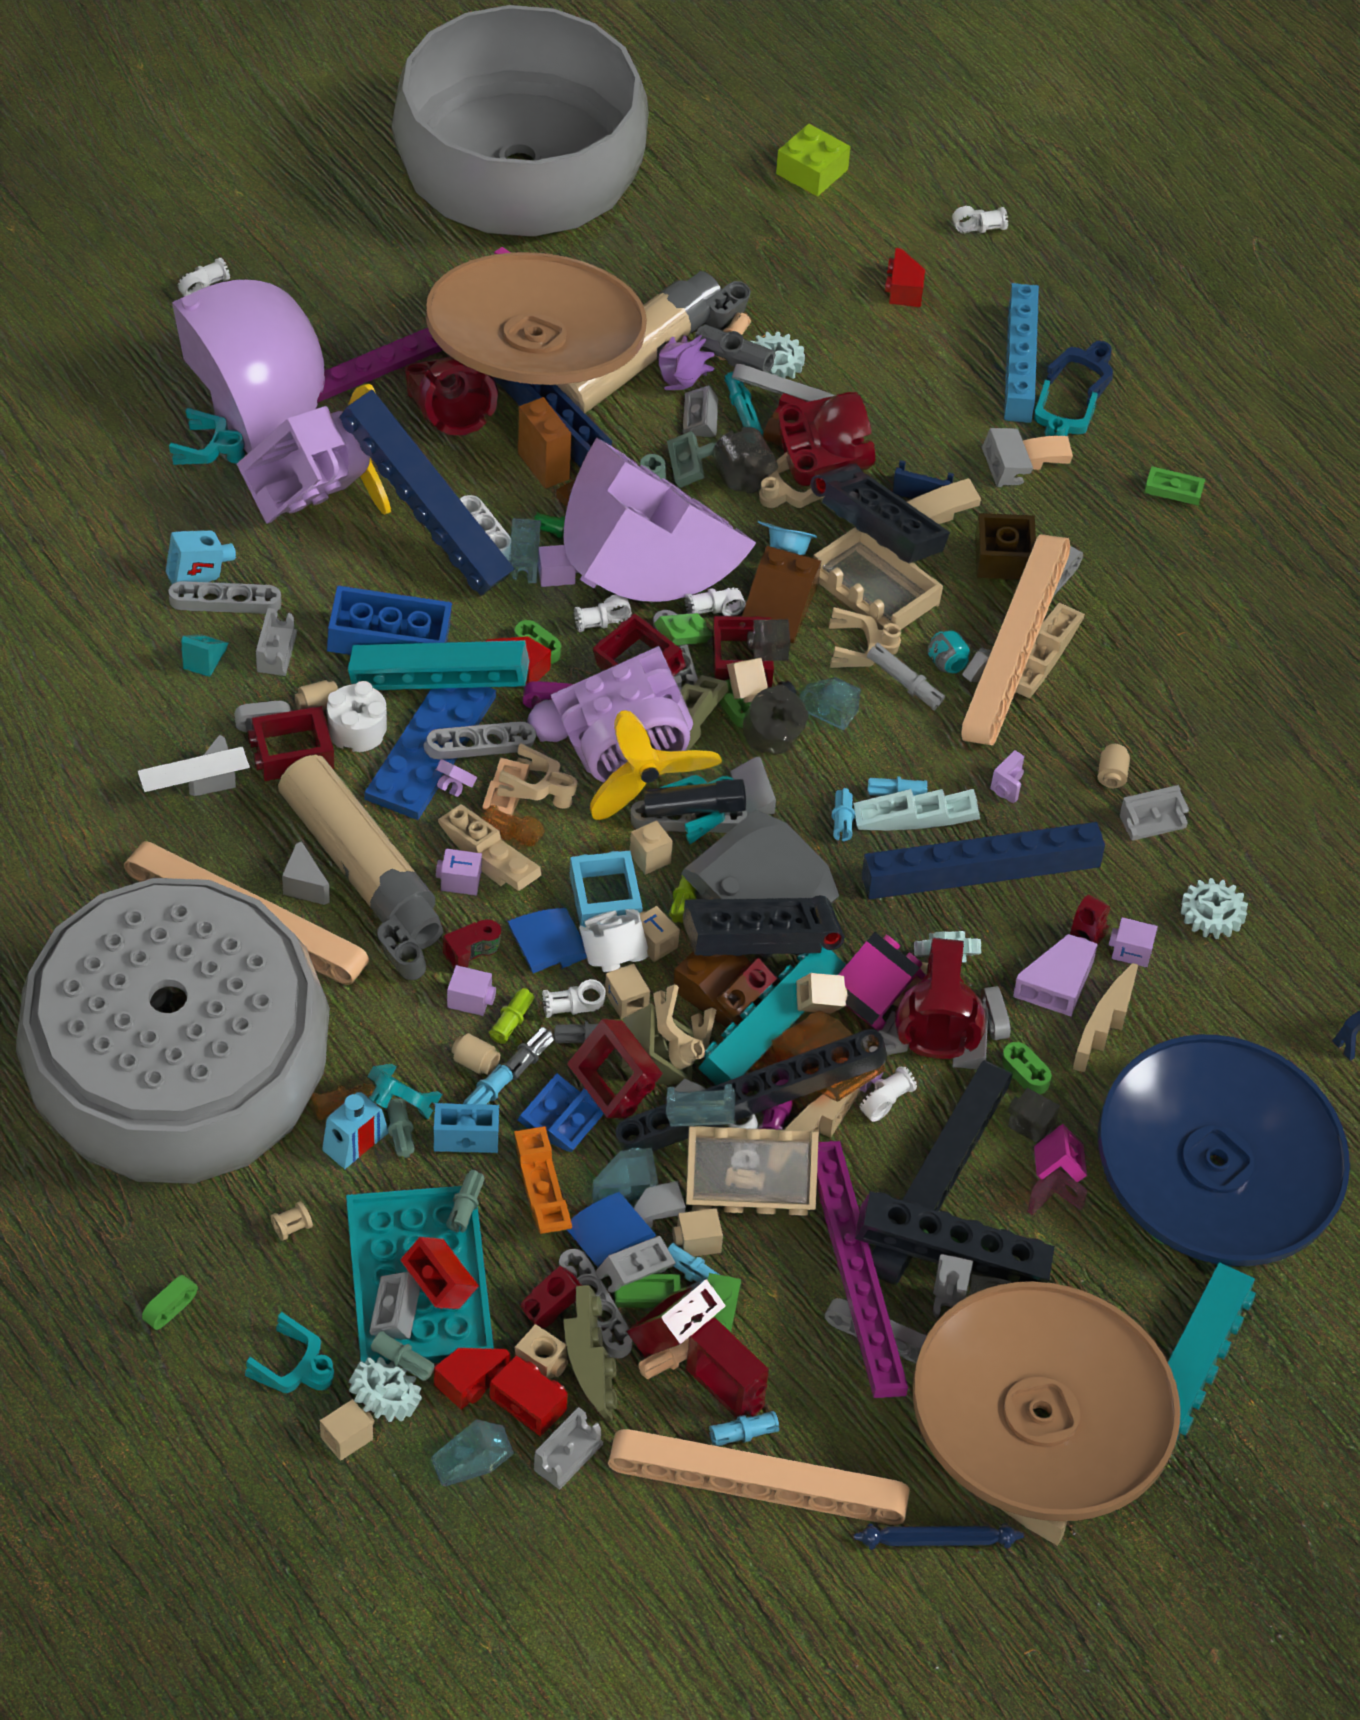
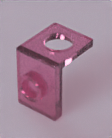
M1057 1168L1046 1180L1040 1179L1035 1184L1030 1196L1027 1212L1033 1215L1055 1192L1081 1210L1084 1207L1087 1189ZM1065 1185L1072 1187L1078 1197L1071 1195Z

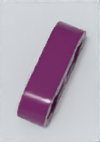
M540 681L529 682L523 689V704L533 709L536 704L543 700H552L551 694L565 689L572 684Z

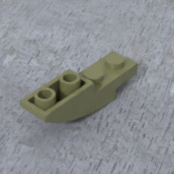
M701 675L694 685L685 684L680 692L693 720V726L690 730V741L685 751L690 750L702 735L700 725L728 692L727 681Z
M589 1285L576 1286L577 1318L564 1319L568 1355L573 1371L587 1398L605 1421H613L612 1409L617 1408L616 1391L612 1389V1377H616V1363L614 1357H610L605 1348L602 1347V1331L597 1324V1316L602 1315L600 1296H596Z

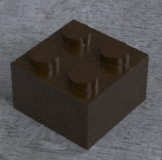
M978 513L975 532L977 578L1021 579L1036 542L1035 515Z

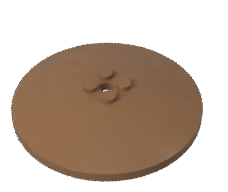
M529 252L504 253L468 261L448 271L434 284L426 304V323L429 332L436 343L447 354L478 372L519 383L543 385L569 384L607 375L621 368L634 358L641 349L646 334L647 318L644 306L629 286L616 276L594 265L553 254Z
M1015 1282L990 1287L968 1296L945 1312L935 1323L921 1347L914 1370L912 1385L916 1419L926 1444L937 1461L960 1485L975 1496L993 1506L1023 1517L1047 1521H1078L1095 1518L1118 1510L1137 1499L1151 1487L1167 1465L1176 1444L1180 1425V1400L1171 1368L1159 1347L1147 1332L1123 1311L1097 1296L1069 1286L1045 1282ZM1042 1408L1049 1413L1050 1417L1040 1418L1034 1414L1033 1409Z

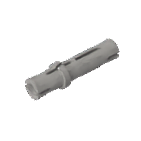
M876 643L875 647L873 646L870 649L867 658L907 688V693L911 696H917L932 710H936L937 706H940L945 695L926 682V677L922 674H916L881 646L880 643Z

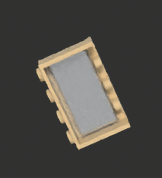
M856 527L814 554V559L821 560L819 584L856 613L874 618L878 630H883L884 625L887 623L897 624L903 629L934 606L938 607L940 604L943 586L936 579L930 577L915 563L909 564L900 560L895 553L888 548L880 546L875 539L866 533L860 532Z
M689 1126L685 1203L692 1205V1211L708 1210L713 1205L724 1206V1212L744 1213V1207H757L756 1213L776 1214V1208L789 1209V1215H808V1210L816 1209L819 1132Z

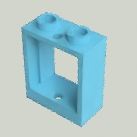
M612 851L603 854H584L570 857V880L579 925L586 927V920L616 910L617 916L626 915L625 909H634L639 913L642 912L643 907L631 851ZM625 874L630 899L587 903L582 878Z

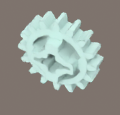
M766 332L764 338L757 335L756 341L751 342L772 349L776 354L774 365L770 372L767 373L782 378L789 376L793 379L795 378V372H802L805 354L804 347L799 346L798 339L791 341L789 334L781 337L780 332H776L775 336H771L769 332Z
M1210 878L1208 884L1198 880L1196 887L1192 885L1188 887L1187 893L1183 895L1181 914L1185 915V924L1193 923V932L1201 929L1203 930V937L1213 933L1215 939H1219L1220 933L1230 937L1232 930L1240 931L1241 924L1245 923L1248 903L1243 902V893L1235 894V885L1227 888L1225 887V880L1215 884L1213 878Z
M964 931L929 933V940L914 942L915 957H929L932 938L964 941L962 963L966 962V956L981 954V939L965 938Z
M381 1357L378 1358L376 1363L371 1358H367L365 1363L360 1362L349 1379V1383L352 1384L349 1392L357 1394L354 1399L355 1403L363 1402L365 1404L363 1409L365 1412H375L374 1415L377 1419L381 1415H385L388 1422H392L394 1416L399 1421H403L406 1416L411 1417L422 1398L418 1395L421 1387L413 1385L416 1377L407 1376L405 1374L407 1370L397 1366L394 1367V1362L392 1361L390 1364H385Z

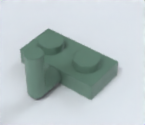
M692 431L667 441L674 479L679 488L705 478L701 462L702 458L712 455L721 469L729 466V460L717 443L712 442L698 448L697 438Z

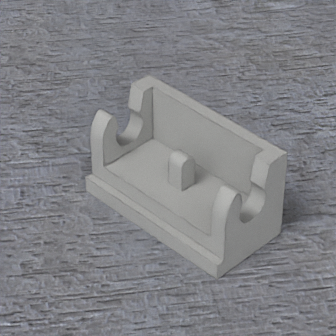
M990 428L982 450L996 486L1023 484L1024 480L1022 477L1015 478L1014 476L1017 474H1030L1033 466L1019 430L1012 428Z
M268 608L256 649L257 672L286 676L297 636V629H294V617L291 613H288L286 621H280L277 619L276 609Z
M1179 785L1123 798L1120 818L1132 841L1187 828L1188 822L1183 813H1187L1189 810L1180 792Z
M657 1236L609 1255L595 1273L599 1280L610 1276L612 1285L608 1287V1292L612 1293L619 1290L621 1286L654 1273H662L667 1268L674 1266L676 1262L662 1238Z
M944 1254L940 1255L933 1292L936 1295L933 1306V1314L936 1318L940 1315V1308L942 1306L952 1308L955 1304L966 1298L973 1261Z
M579 1407L535 1451L534 1471L559 1490L603 1445L599 1424L595 1423L590 1427L586 1422V1413Z

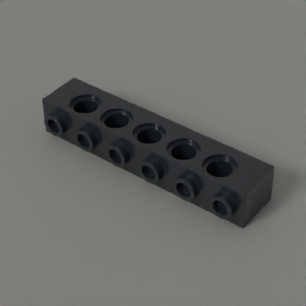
M872 1191L869 1192L861 1205L855 1234L856 1240L939 1264L941 1254L971 1260L973 1263L970 1274L1004 1284L1015 1282L1048 1283L1055 1246L1045 1244L1040 1239L1025 1238L1015 1235L1010 1230L995 1229L985 1226L977 1220H965L955 1217L946 1211H935L922 1207L916 1202H905L892 1198L886 1193H875ZM890 1219L895 1220L898 1224H894ZM921 1228L927 1230L928 1233L923 1232ZM951 1237L956 1238L959 1243L955 1242ZM982 1246L988 1248L990 1252L984 1250ZM1013 1255L1018 1257L1020 1261L1016 1260Z

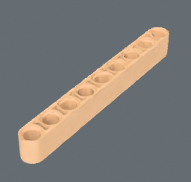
M1042 534L1037 537L964 718L961 730L963 741L994 745L1067 563L1070 554L1069 538Z
M143 841L124 863L126 872L139 882L151 878L211 880L260 900L306 946L314 969L341 984L351 985L369 963V956L359 946L151 842Z
M630 1429L616 1431L608 1465L612 1470L622 1474L887 1525H899L904 1522L910 1493L909 1487L897 1480Z

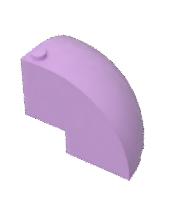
M232 280L205 287L172 302L184 361L210 390L215 415L226 419L228 430L238 431L242 434L245 444L244 450L247 453L252 451L287 418L316 409L318 405L317 399L324 388L323 381L325 382L324 358L319 340L309 319L287 292L262 281Z
M598 438L595 439L576 477L564 523L566 555L572 566L582 575L580 580L592 588L599 585L619 596L640 601L661 602L686 597L685 594L690 593L693 595L705 590L733 571L749 554L756 542L736 528L734 530V527L728 524V521L696 499H691L689 495L664 478L660 479L657 474L642 464L639 467L636 462L628 458L624 453Z

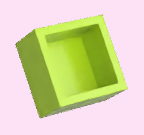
M807 124L778 150L776 174L818 197L848 170L851 146L815 126Z

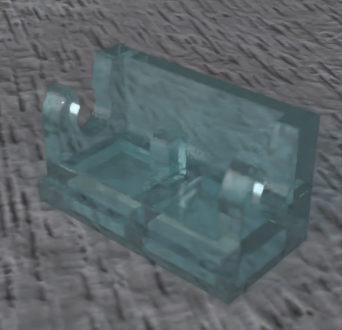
M512 519L509 562L515 568L511 572V576L515 580L518 578L519 571H526L528 583H536L541 520Z
M732 1084L725 1085V1090L677 1092L675 1087H668L666 1114L670 1125L734 1124L735 1090L732 1088Z

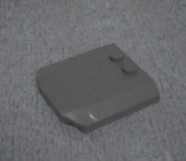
M754 810L689 864L681 873L701 895L707 892L713 899L813 898L822 895L826 896L832 904L839 897L829 866L786 822L758 810ZM759 954L765 961L772 956Z

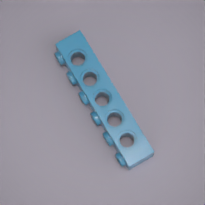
M1012 283L1008 306L1004 421L1031 423L1036 383L1038 285Z

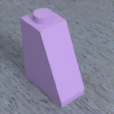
M1068 934L1018 974L1013 997L1072 1016L1093 965L1097 943Z

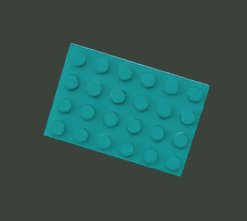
M462 1186L346 1195L361 1362L365 1363L367 1358H371L376 1363L379 1357L383 1358L385 1364H390L391 1360L378 1352L371 1350V1344L376 1336L371 1335L369 1331L381 1276L408 1272L400 1259L419 1237L444 1239L479 1287L460 1309L436 1308L420 1287L410 1339H393L403 1345H411L414 1352L432 1363L443 1361L457 1348L494 1349L478 1207L473 1210L465 1232L461 1233L460 1229L459 1232H454L446 1225L455 1202L453 1198L456 1193L460 1192Z

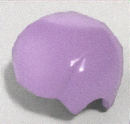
M543 700L534 706L528 716L527 723L534 727L536 735L541 742H558L567 738L568 733L553 700Z

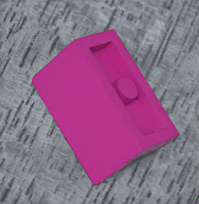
M1064 1124L1060 1125L1034 1146L1036 1173L1041 1180L1060 1166L1077 1183L1087 1176L1084 1145Z

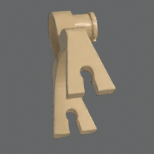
M787 452L767 467V477L761 482L759 500L767 508L778 507L786 501L794 507L802 508L823 498L816 496L811 488L804 493L798 492L782 480L779 473L789 469L786 458L788 456Z
M833 607L829 629L861 628L865 632L868 648L865 653H860L835 646L830 668L871 667L874 665V662L867 658V654L873 646L875 647L876 643H880L881 646L893 655L898 652L901 643V628L897 624L887 623L884 625L883 630H878L877 623L871 616Z
M520 743L518 755L531 758L532 761L518 758L517 762L528 764L530 770L544 771L547 774L540 782L529 784L502 770L499 781L510 784L514 788L500 784L497 796L541 800L548 794L554 795L553 804L556 807L569 808L572 805V796L576 793V778L559 772L560 763L557 760Z
M674 984L667 987L666 1001L665 992L662 990L653 993L658 1031L669 1041V1059L672 1065L681 1070L693 1065L695 1060L702 1059L705 1056V1050L709 1047L716 1009L710 1008L705 1010L704 1018L699 1013L691 1016L694 1038L687 1035L675 1025L672 1019L679 988Z

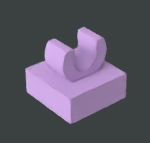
M442 759L436 768L437 771L445 774L439 779L437 787L445 791L449 783L452 782L453 786L449 793L456 797L462 792V783L473 787L477 779L476 776Z

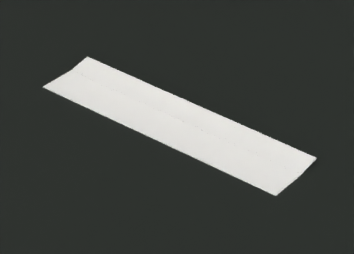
M242 746L139 770L138 774L144 792L250 768Z

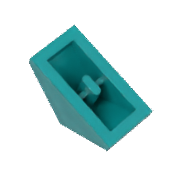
M202 634L183 636L181 640L183 669L210 677L225 653L228 642Z

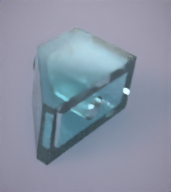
M836 677L810 683L795 700L793 707L845 730L858 713L861 689Z
M631 1148L626 1151H620L593 1180L592 1204L617 1192H620L627 1201L638 1200L646 1188L657 1186V1174L652 1148Z
M476 1419L436 1452L431 1459L441 1485L449 1486L491 1473L511 1457L514 1452L503 1425Z

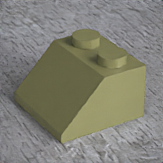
M653 1004L624 1018L625 1025L663 1073L656 1084L679 1085L684 1079L692 1082L693 1065L681 1070L672 1065L669 1059V1041L658 1031L656 1010ZM672 1018L680 1030L693 1037L692 1030ZM622 1057V1070L633 1075V1070Z

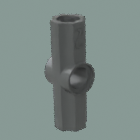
M705 324L700 326L695 333V338L702 335L699 341L704 338L706 339L700 348L701 350L714 352V355L726 359L727 363L735 367L736 364H742L764 372H770L774 365L776 356L774 350L745 340L739 332H724Z

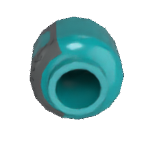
M955 631L936 633L931 638L927 653L941 672L958 673L969 662L970 649L962 637Z

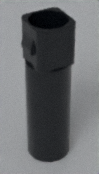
M722 780L709 784L645 789L646 816L651 818L708 812L728 813L746 811L744 780Z

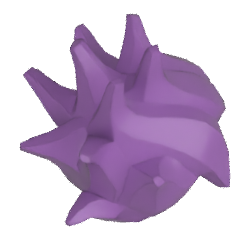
M702 335L689 342L687 336H683L682 341L676 343L674 337H671L668 343L662 347L659 353V366L664 381L670 385L665 386V390L687 389L693 386L701 375L707 376L706 372L714 370V367L704 364L707 359L714 356V352L699 351L706 341L705 338L699 341Z

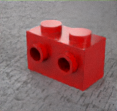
M419 1237L400 1259L436 1308L460 1309L479 1287L444 1239Z
M517 1355L490 1381V1399L540 1437L567 1411L568 1393L559 1382L551 1381L541 1374L535 1364L530 1361L525 1362Z

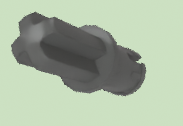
M584 1021V1024L556 1025L554 1028V1040L556 1043H584L598 1024H588V1021Z
M544 1027L539 1028L526 1043H520L517 1047L518 1051L503 1064L513 1073L512 1080H516L530 1064H535L539 1060L538 1056L553 1042L554 1038L550 1030Z

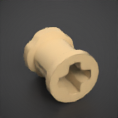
M301 1201L295 1203L294 1208L279 1215L277 1213L270 1215L275 1232L282 1241L288 1239V1235L304 1227L306 1229L313 1227L309 1212Z

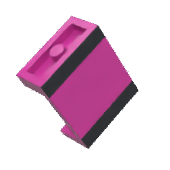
M874 932L838 975L844 976V985L847 989L846 1007L879 1032V1030L882 1031L886 1023L882 1018L885 1012L916 976L922 980L926 975L921 970L923 963L910 952L906 956L899 952L900 945L887 934L882 938Z

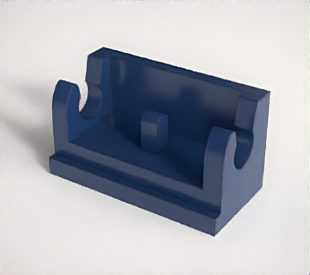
M900 460L899 468H896L892 492L898 496L914 499L952 484L954 474L948 472L947 480L945 481L928 477L927 475L905 471L906 461Z

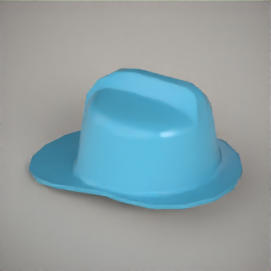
M757 521V523L769 527L770 547L805 555L811 538H817L813 534L787 530L769 523Z

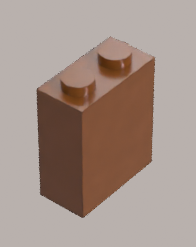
M544 397L519 406L518 454L545 489L569 480L571 432Z

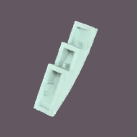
M909 789L853 803L858 830L924 829L980 819L974 789L947 796L944 795L943 789L913 796L912 790Z

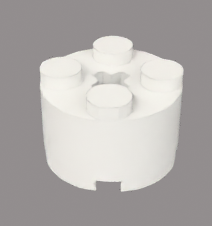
M361 681L357 684L347 685L329 694L327 721L331 741L342 749L343 746L352 748L353 752L371 750L382 742L387 730L386 701L383 695L372 688L369 682Z
M625 909L626 915L617 916L616 910L602 913L586 920V927L580 925L579 929L590 965L601 966L603 972H609L620 968V963L627 961L637 962L648 957V945L640 914L637 910Z

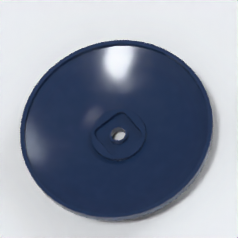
M1199 1034L1178 1037L1159 1043L1142 1052L1121 1071L1114 1081L1100 1113L1098 1126L1100 1159L1107 1180L1119 1202L1129 1215L1153 1237L1182 1254L1214 1264H1219L1220 1262L1228 1266H1255L1280 1261L1292 1256L1309 1246L1326 1230L1345 1197L1350 1171L1349 1150L1342 1124L1333 1106L1312 1079L1296 1065L1281 1055L1250 1041L1230 1036ZM1217 1155L1221 1157L1225 1165L1217 1166L1213 1164L1210 1156Z

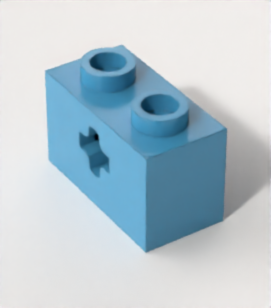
M435 1103L434 1151L498 1153L499 1105Z

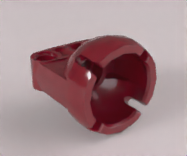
M451 356L414 363L405 367L408 396L414 399L424 418L431 426L436 427L438 431L447 435L470 434L478 431L487 423L484 418L485 414L492 417L496 410L498 388L495 378L467 367Z
M847 391L797 405L786 404L779 410L781 444L784 453L787 452L788 454L786 458L792 476L799 485L809 486L811 479L815 475L850 463L857 464L861 471L875 465L874 443L872 440L864 441L863 438L871 434V426L863 400L858 392ZM788 420H795L796 422H794V423H788V422H786V421H788ZM807 466L810 467V469L803 470L801 469V467Z
M932 938L926 976L904 994L896 1010L895 1025L898 1038L904 1045L909 1044L911 1051L918 1055L934 1059H952L962 1056L965 1048L971 1052L978 1047L986 1031L985 1011L981 1000L960 977L964 941Z

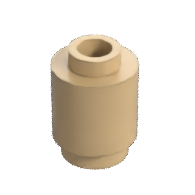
M324 680L299 687L298 694H295V703L298 710L322 706L323 711H326L329 694L338 690L336 683Z
M1110 744L1101 753L1098 780L1108 788H1118L1127 782L1130 756L1124 746Z
M469 1033L463 1037L459 1036L452 1047L454 1061L480 1075L483 1073L490 1075L497 1067L501 1056L494 1046Z

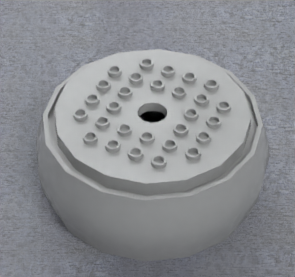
M506 5L464 13L430 31L407 58L400 75L392 130L395 145L416 193L444 217L486 233L538 236L578 228L614 207L634 180L642 163L646 145L649 111L647 95L641 78L626 47L597 24L553 8ZM515 153H524L530 155L534 160L506 158Z
M151 878L98 895L55 928L29 971L23 985L16 1053L38 1112L87 1161L137 1182L194 1184L249 1166L292 1131L324 1074L330 1008L306 946L260 900L211 880ZM166 986L177 987L187 995V1001L176 1012L161 1013L150 1005V999L153 994Z

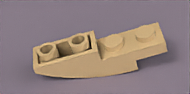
M462 804L438 819L440 826L461 851L482 853V872L498 885L502 886L508 883L520 891L542 876L540 866L502 841L498 829Z

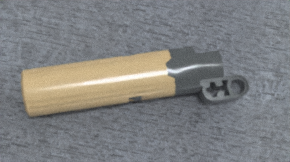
M702 271L698 272L688 281H674L643 304L647 318L646 334L641 349L632 360L616 371L592 380L556 385L584 413H587L659 358L660 350L668 343L671 337L675 338L676 343L681 342L683 336H689L704 323L719 330L727 327L732 322L736 313L739 312L741 314L745 312L751 293L750 288L743 282L733 281L721 289L711 275Z
M315 754L295 761L281 776L278 784L280 794L381 920L382 924L379 926L377 935L388 960L403 978L416 980L422 977L426 971V962L421 949L431 946L444 933L439 916L433 910L435 896L396 847L389 841L388 837L323 756Z

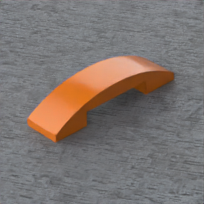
M546 1127L514 1131L522 1178L530 1209L539 1233L572 1229L567 1204L562 1198L553 1165L552 1149Z

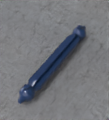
M1003 1523L998 1530L990 1526L886 1527L880 1531L873 1527V1524H868L862 1532L854 1534V1539L863 1542L869 1549H875L879 1542L887 1546L992 1545L999 1542L1005 1548H1010L1016 1540L1024 1538V1533L1016 1531L1008 1523Z

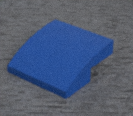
M566 908L537 911L508 921L509 929L532 973L560 963L563 969L587 958L583 940Z
M556 1073L522 1112L517 1121L528 1129L545 1126L551 1144L572 1152L604 1113L585 1088L581 1092Z
M620 1192L609 1195L571 1218L572 1229H567L598 1268L609 1255L656 1236Z

